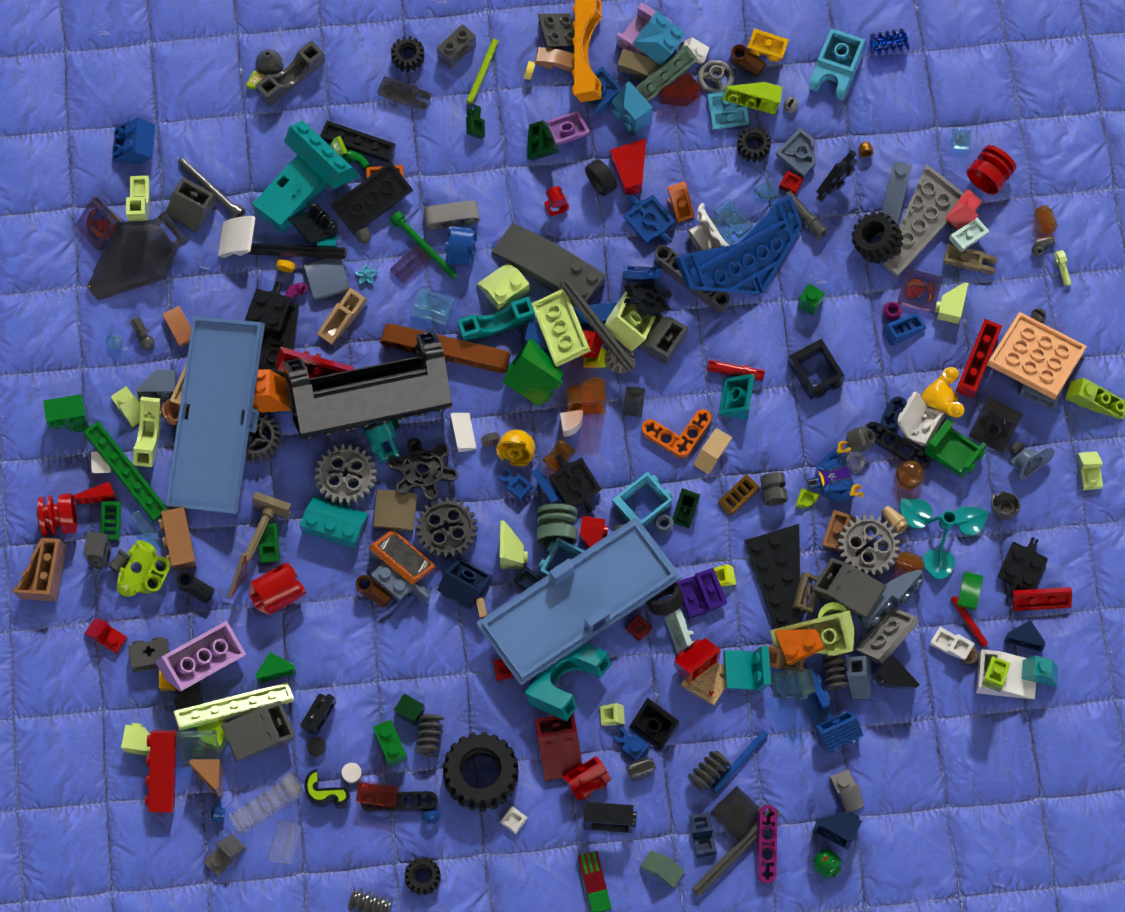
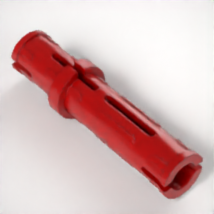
M709 359L707 371L726 375L743 376L753 374L755 375L754 380L762 382L765 375L764 369Z

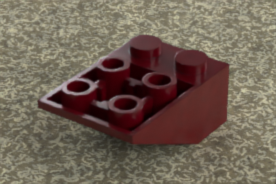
M574 712L567 721L556 716L535 719V729L545 782L563 779L565 775L582 765Z

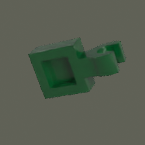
M473 105L474 109L467 108L466 132L468 135L481 139L485 137V120L480 117L481 107Z

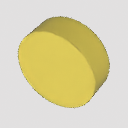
M528 61L524 79L531 80L535 62Z

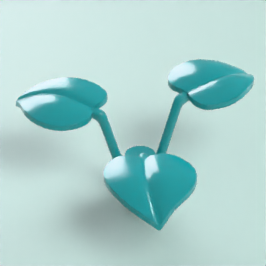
M902 498L900 501V513L907 519L906 522L911 528L922 529L926 522L930 524L939 520V526L944 530L939 551L931 549L923 557L925 570L938 580L948 577L955 566L953 554L948 551L942 552L948 531L954 525H959V530L963 534L968 536L977 535L984 528L989 512L984 509L967 506L960 507L955 512L946 510L942 516L937 515V517L930 519L933 511L928 502L921 499Z

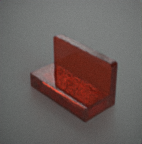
M360 780L358 782L356 802L395 808L400 786Z

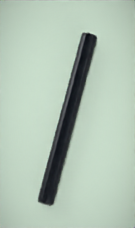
M252 243L250 252L246 254L345 259L347 250L345 247Z

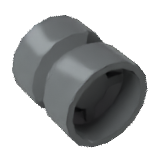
M773 472L760 477L761 489L765 490L762 492L764 505L776 506L788 502L787 489L783 488L786 486L784 473Z

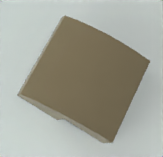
M376 490L372 527L389 531L397 529L412 532L414 530L417 494L408 492L406 495H401L395 490Z

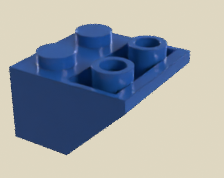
M136 118L116 127L114 131L112 162L141 164L152 159L155 124Z

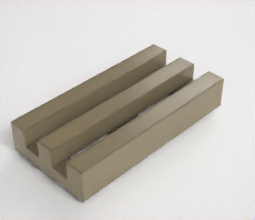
M807 572L801 574L793 605L794 609L798 608L800 609L799 611H805L808 615L813 614L817 598L813 590L808 607L806 604L812 581L814 580L815 584L819 577Z

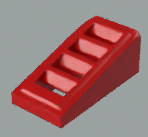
M110 482L103 483L73 496L77 505L117 500Z

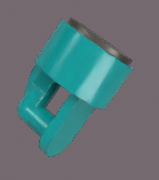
M391 420L387 423H375L365 428L364 432L371 449L381 462H386L391 457L402 458L394 439L397 434ZM389 440L393 450L385 452L382 443Z

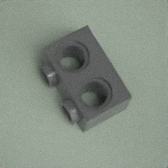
M88 532L83 551L88 565L95 569L108 568L107 563L109 562L112 549L108 535Z

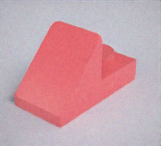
M966 190L945 219L955 229L959 230L979 216L975 211L982 201L971 190Z

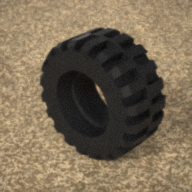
M475 732L469 733V737L465 738V736H462L457 744L454 742L450 746L451 750L445 755V762L443 763L445 787L449 791L451 798L457 800L458 804L462 807L467 806L472 811L480 809L481 812L486 811L487 808H492L493 810L498 808L500 803L504 804L507 802V798L514 793L519 775L517 757H515L512 747H509L504 739H498L497 735L492 734V736H489L487 732H481V735H476ZM474 756H489L497 762L500 773L493 785L486 788H474L464 781L462 776L463 765Z

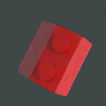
M706 638L701 641L699 639L691 644V649L687 652L682 651L675 657L674 667L688 684L719 661L721 650Z

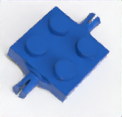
M633 193L631 196L629 195L627 199L632 203L633 207L623 216L626 222L646 245L659 237L666 245H669L672 239L666 232L676 224L674 218L653 194L641 201Z

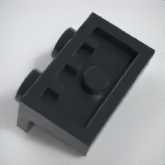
M319 693L301 722L300 727L317 736L336 705L335 697L330 694L325 696Z

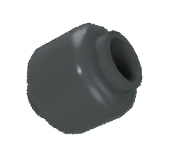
M866 426L851 429L847 433L846 441L848 443L846 445L854 453L867 451L873 447L875 442L874 432Z

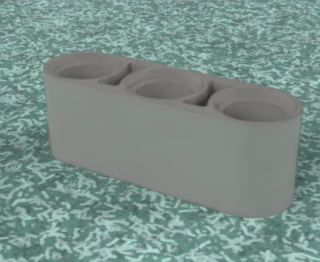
M476 201L434 205L424 209L426 227L431 230L449 228V226L471 225L480 221L478 203Z

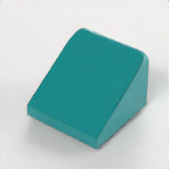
M333 235L317 241V246L337 247L338 237Z

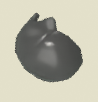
M1002 491L1000 494L992 496L991 509L997 518L1008 520L1019 514L1021 504L1019 498L1013 493Z

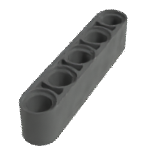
M660 245L656 248L654 261L658 267H661L664 272L715 312L723 313L727 311L730 301L727 292L710 291L705 293L702 290L688 289L680 270L673 268L678 265L675 258L680 255L666 245ZM665 254L667 258L662 259L659 255ZM722 299L725 303L719 304L716 301Z

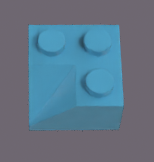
M656 11L632 44L661 66L671 56L686 33Z
M628 81L612 100L611 113L616 119L619 118L623 122L624 128L628 132L631 131L634 136L652 123L653 107Z

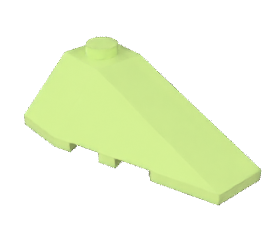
M850 610L770 630L775 647H781L775 633L776 630L816 629L825 649L817 653L834 656L853 651L854 625Z

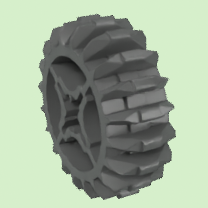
M259 413L256 433L249 432L245 462L251 459V463L254 464L255 459H258L261 464L262 458L269 461L268 455L275 457L274 450L279 451L280 449L278 444L282 443V439L279 438L282 436V433L278 431L280 429L279 425L275 424L274 419L269 420L267 414L262 418L261 413ZM265 428L272 434L271 440L264 436Z

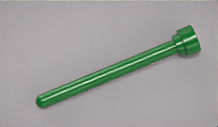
M400 211L390 218L389 222L394 227L404 230L452 279L457 278V273L406 223L405 216Z

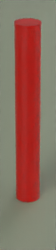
M957 596L952 597L950 601L981 647H986L989 643L967 610L957 606Z

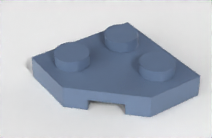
M799 128L776 151L775 155L804 178L816 164L814 138L802 128Z

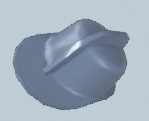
M1027 448L1018 453L1011 463L1019 472V480L1027 479L1034 472L1048 464L1054 456V449L1045 448L1038 452Z

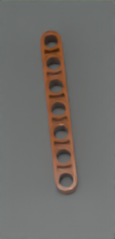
M387 323L384 326L380 343L386 347L416 353L417 334L426 332ZM436 334L441 341L445 361L496 373L507 372L511 353L508 351Z

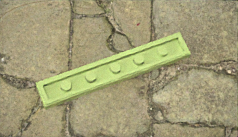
M287 682L174 711V717L178 729L181 731L244 715L278 701H281L282 705L294 702V698Z

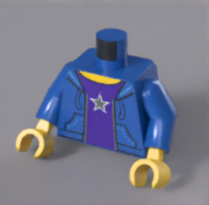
M840 441L838 448L833 449L818 463L815 471L816 477L807 479L809 490L820 488L823 497H828L838 502L850 500L855 496L859 498L864 496L862 492L857 493L863 486L859 484L854 485L846 457L842 455V453H849L851 451L850 447L845 450L843 448L848 443L847 441Z

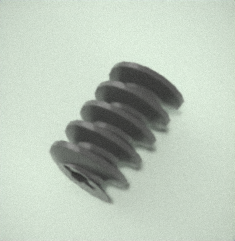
M847 653L834 656L824 654L823 661L825 664L823 668L826 670L824 672V677H826L824 683L827 685L825 690H840L849 686L848 682H844L848 677L843 674V672L847 671V667L842 666L847 663L846 659H842Z
M436 714L420 716L419 721L421 723L418 725V729L421 731L417 732L419 739L416 740V744L418 746L414 749L417 754L425 757H438V755L434 754V751H439L440 748L435 746V744L441 743V740L437 739L436 736L442 735V732L438 731L437 728H443V725L438 723V721L444 720L445 717Z
M717 750L710 751V757L705 756L703 759L704 763L699 762V768L693 769L694 774L689 773L687 776L690 783L702 793H704L703 787L708 790L710 789L708 781L713 784L715 783L713 776L721 777L718 773L719 770L724 773L726 772L724 764L729 767L731 766L728 759Z
M354 887L349 900L348 910L351 912L356 907V912H361L362 910L363 912H390L393 898L391 897L386 902L385 895L379 900L378 893L370 897V890L363 895V888L355 892Z

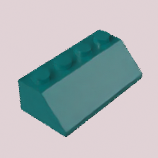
M303 120L289 126L284 143L332 189L360 177V174Z

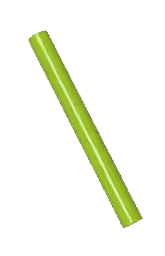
M497 39L491 40L466 100V103L469 105L474 103L499 43Z

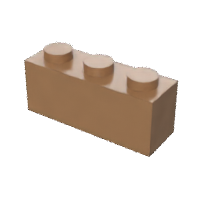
M184 507L162 511V518L159 519L161 530H165L166 536L162 538L164 547L169 550L166 559H168L170 566H172L174 571L197 567Z

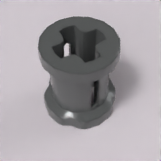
M119 549L117 556L111 562H108L107 565L115 573L119 574L120 568H124L127 565L130 556Z

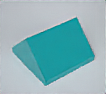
M749 374L724 379L719 415L748 420L755 375Z

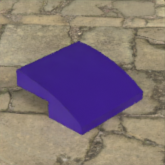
M714 568L695 573L692 577L677 581L684 595L683 606L689 619L727 604Z

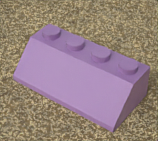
M225 621L163 655L155 663L163 677L181 692L240 659L246 653L230 625Z

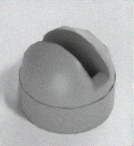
M788 97L784 102V110L788 113H794L798 110V100Z

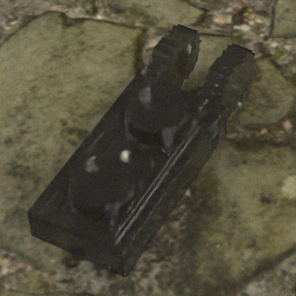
M386 76L383 77L377 92L380 96L410 106L413 105L423 110L428 105L423 101L415 99L416 95L425 100H430L432 96L429 92L418 89L416 86Z

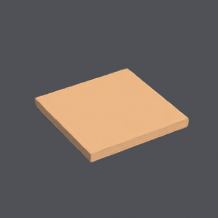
M1019 312L987 365L1056 400L1087 346Z

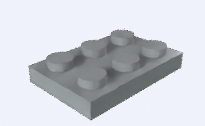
M892 607L888 613L883 615L877 626L873 627L855 647V651L862 656H867L869 659L883 664L920 621L916 616Z

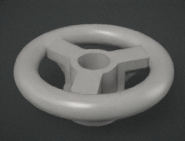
M711 60L703 64L699 69L698 82L709 93L725 92L727 86H732L734 82V72L727 63L720 60ZM711 67L708 73L705 72L707 68ZM726 70L729 75V80L727 84L723 86L721 79L723 78L724 72ZM703 78L711 79L716 83L717 88L709 87Z

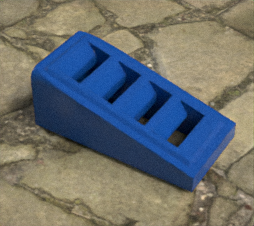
M914 313L886 324L882 332L892 346L925 330L927 327L919 314ZM912 320L914 321L915 325L917 326L916 328L913 326V324H912V322H911Z

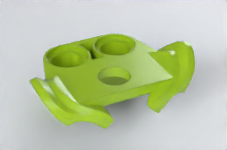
M138 540L127 553L130 558L125 569L121 567L118 574L117 591L125 597H132L138 592L145 594L156 592L161 588L170 569L168 559L157 556L153 545L143 540ZM137 562L141 565L139 573H134L131 570L132 563ZM156 562H160L163 565L162 571L156 569ZM149 579L154 581V589L148 586L147 582Z

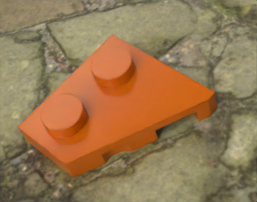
M816 629L775 631L787 663L790 666L825 649L820 634Z

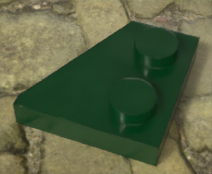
M542 120L529 124L527 159L533 161L559 153L547 122Z

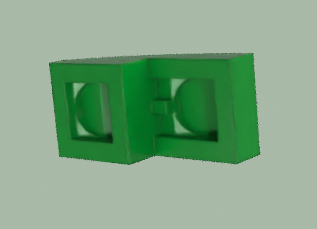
M277 523L267 525L259 542L260 563L280 561Z
M964 571L957 602L958 607L976 611L983 581L982 575Z

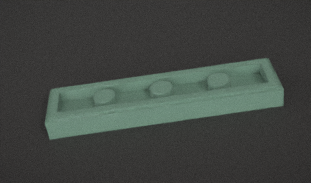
M685 45L635 88L649 102L698 61L691 49Z

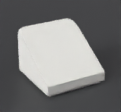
M91 451L92 473H110L112 470L98 452Z

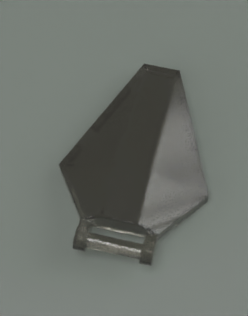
M167 211L161 213L154 220L119 222L113 233L114 237L108 247L106 246L87 285V288L97 300L166 279L178 249L190 240L171 220V216ZM162 223H165L175 235L176 241L173 242L160 226Z

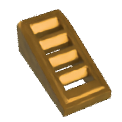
M746 474L718 503L732 516L759 492L760 487ZM744 484H746V485L751 489V491H749V490L744 486ZM741 489L746 496H743L738 490ZM733 494L740 499L739 502L732 496ZM727 499L735 505L733 508L726 502Z

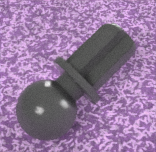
M140 317L132 319L130 324L137 335L135 337L141 338V348L151 350L155 345L153 337L146 334L149 329L146 330Z

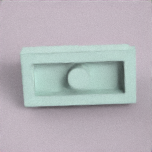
M976 218L951 234L949 240L962 252L986 236L989 230Z
M681 609L676 610L665 617V621L677 654L687 648H691V644L695 641H691L690 636L694 633L687 630L686 621Z

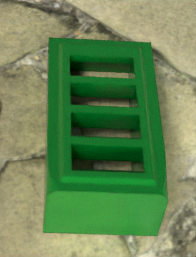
M101 502L100 533L105 534V531H116V535H108L109 540L120 541L122 502ZM107 508H117V512H106ZM106 516H116V520L106 519ZM105 523H116V527H105Z

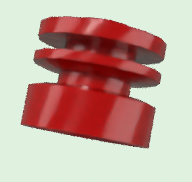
M987 145L979 153L977 160H974L969 166L966 174L977 188L985 193L996 195L1005 185V180L1011 177V174L1015 172L1017 167L1014 160L1005 151L996 146Z
M72 493L59 494L58 503L54 502L52 495L48 496L47 504L44 496L38 497L37 520L43 537L49 536V527L53 536L57 535L58 526H61L63 534L77 533V513Z

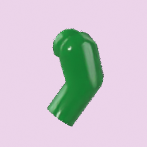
M349 150L343 156L347 163H351L352 160L356 161L363 171L366 170V167L371 166L360 152Z

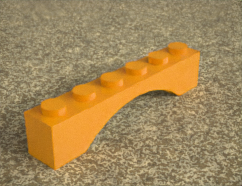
M575 0V5H573L575 37H573L574 53L572 55L574 69L572 70L574 85L572 86V92L582 103L601 99L602 83L591 69L588 49L592 33L602 19V1Z

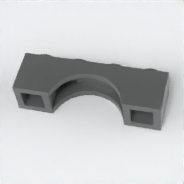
M311 40L297 52L296 57L287 68L275 75L268 74L255 85L257 95L270 107L325 63L324 53Z

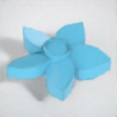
M366 264L363 267V271L355 272L357 276L361 277L359 285L365 283L366 280L369 284L374 285L373 277L377 275V270L369 269Z

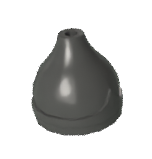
M265 49L258 54L255 61L258 72L265 75H275L282 71L283 59L277 51Z

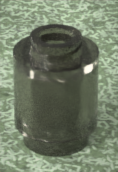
M647 756L629 763V766H626V771L631 781H639L654 775V770L656 769L654 760L652 758L649 759Z

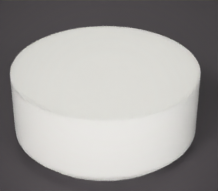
M348 763L342 768V777L347 783L353 784L361 779L362 771L358 764Z

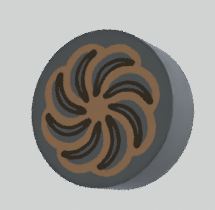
M493 432L484 435L481 438L482 446L491 447L498 444L500 440L499 434Z
M973 646L966 660H959L962 664L971 666L977 662L979 652Z

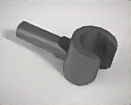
M1015 442L1009 447V450L1014 455L1025 450L1021 442Z

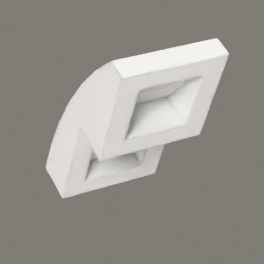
M939 627L930 642L931 646L962 660H966L975 644L959 634H952L942 627Z

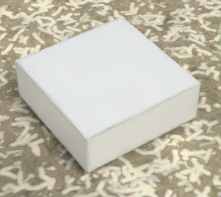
M511 806L500 820V823L514 834H517L528 817Z

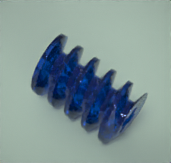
M900 28L898 32L896 29L892 30L891 33L885 31L884 35L882 32H878L877 36L875 33L870 35L869 47L872 57H874L875 51L880 56L882 50H884L885 54H888L890 48L893 53H895L896 47H898L900 52H902L903 46L906 47L907 51L910 49L909 39L903 28Z

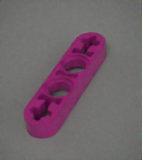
M763 805L757 813L756 875L761 883H771L776 878L777 810L772 805ZM767 808L769 812H772V816L768 817V823L772 822V826H762V822H767V817L763 816V812ZM765 828H769L772 832V837L769 840L764 839L762 836V831ZM765 848H768L772 853L769 860H765L762 857V851ZM762 863H771V866H767V872H771V876L767 877V880L762 876V872L766 871V866H762Z

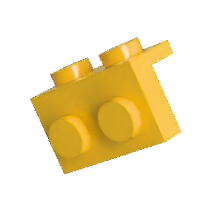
M754 28L750 42L747 45V50L754 56H767V60L777 63L778 60H783L789 39Z

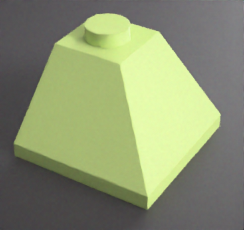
M500 520V569H523L524 563H528V551H524L523 543L504 520Z

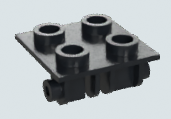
M315 203L309 205V212L288 218L310 243L339 234L336 222Z

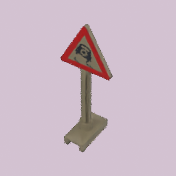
M255 491L252 497L253 507L263 510L262 518L246 552L241 554L227 596L228 598H232L246 578L247 564L252 559L269 520L273 518L274 514L289 519L291 515L289 510L291 507L290 503Z

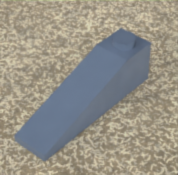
M893 161L882 212L892 217L898 225L912 165ZM884 232L877 233L876 237L882 238Z

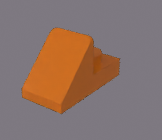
M683 181L667 187L669 194L667 201L676 222L679 223L695 217L686 183Z

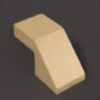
M716 428L700 450L693 465L709 475L720 456L725 453L732 437Z

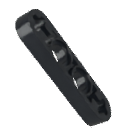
M869 422L866 425L869 429L876 428V433H874V443L916 469L925 470L929 467L931 457L924 453L923 449L877 422ZM881 432H883L884 434L882 435L881 440H879V435H881ZM892 437L895 443L887 445L884 442V438ZM907 446L910 448L911 453L903 455L900 449ZM914 452H917L916 457L912 460ZM922 457L926 458L925 462L919 463V459Z
M431 791L367 793L362 796L360 803L362 809L369 813L431 811L438 806V797ZM417 796H421V800H427V797L431 796L435 802H432L430 806L427 805V802H421V806H418ZM378 797H381V808H378V803L372 804L370 808L367 804H364V802L368 801V798H371L373 802H378ZM387 797H392L395 800V804L392 807H386L384 800ZM406 797H413L415 804L407 807L404 804Z

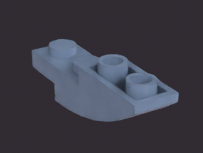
M919 569L906 573L885 584L886 588L869 616L862 618V627L869 631L872 626H877L884 612L888 613L893 604L900 607L902 603H907L914 589H919L923 584V571Z

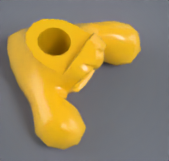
M954 367L944 369L938 379L932 382L921 395L927 406L939 410L952 418H960L965 412L964 406L958 402V396H956V393L949 385L959 378V371Z

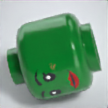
M821 849L812 860L814 863L813 869L825 879L831 876L835 878L842 870L840 867L842 863L841 858L830 849Z

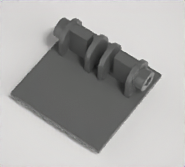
M570 13L538 14V24L541 27V34L543 35V40H545L546 48L555 49L558 46H574L573 37H575V31Z

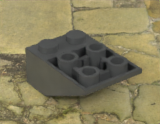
M831 558L812 590L819 601L826 604L831 602L840 603L847 611L850 610L851 613L867 618L884 592L886 585L846 562Z
M281 701L263 706L221 725L236 762L288 745L296 737Z

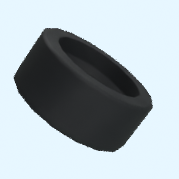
M600 159L594 160L585 167L587 178L602 196H606L617 188L614 175Z
M676 582L646 603L654 615L664 616L675 612L682 606L684 595L679 584ZM671 595L665 600L658 601L663 596Z

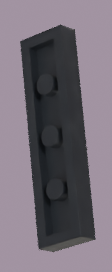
M328 120L320 135L324 141L330 143L334 138L341 136L346 148L386 162H390L396 148L395 143Z

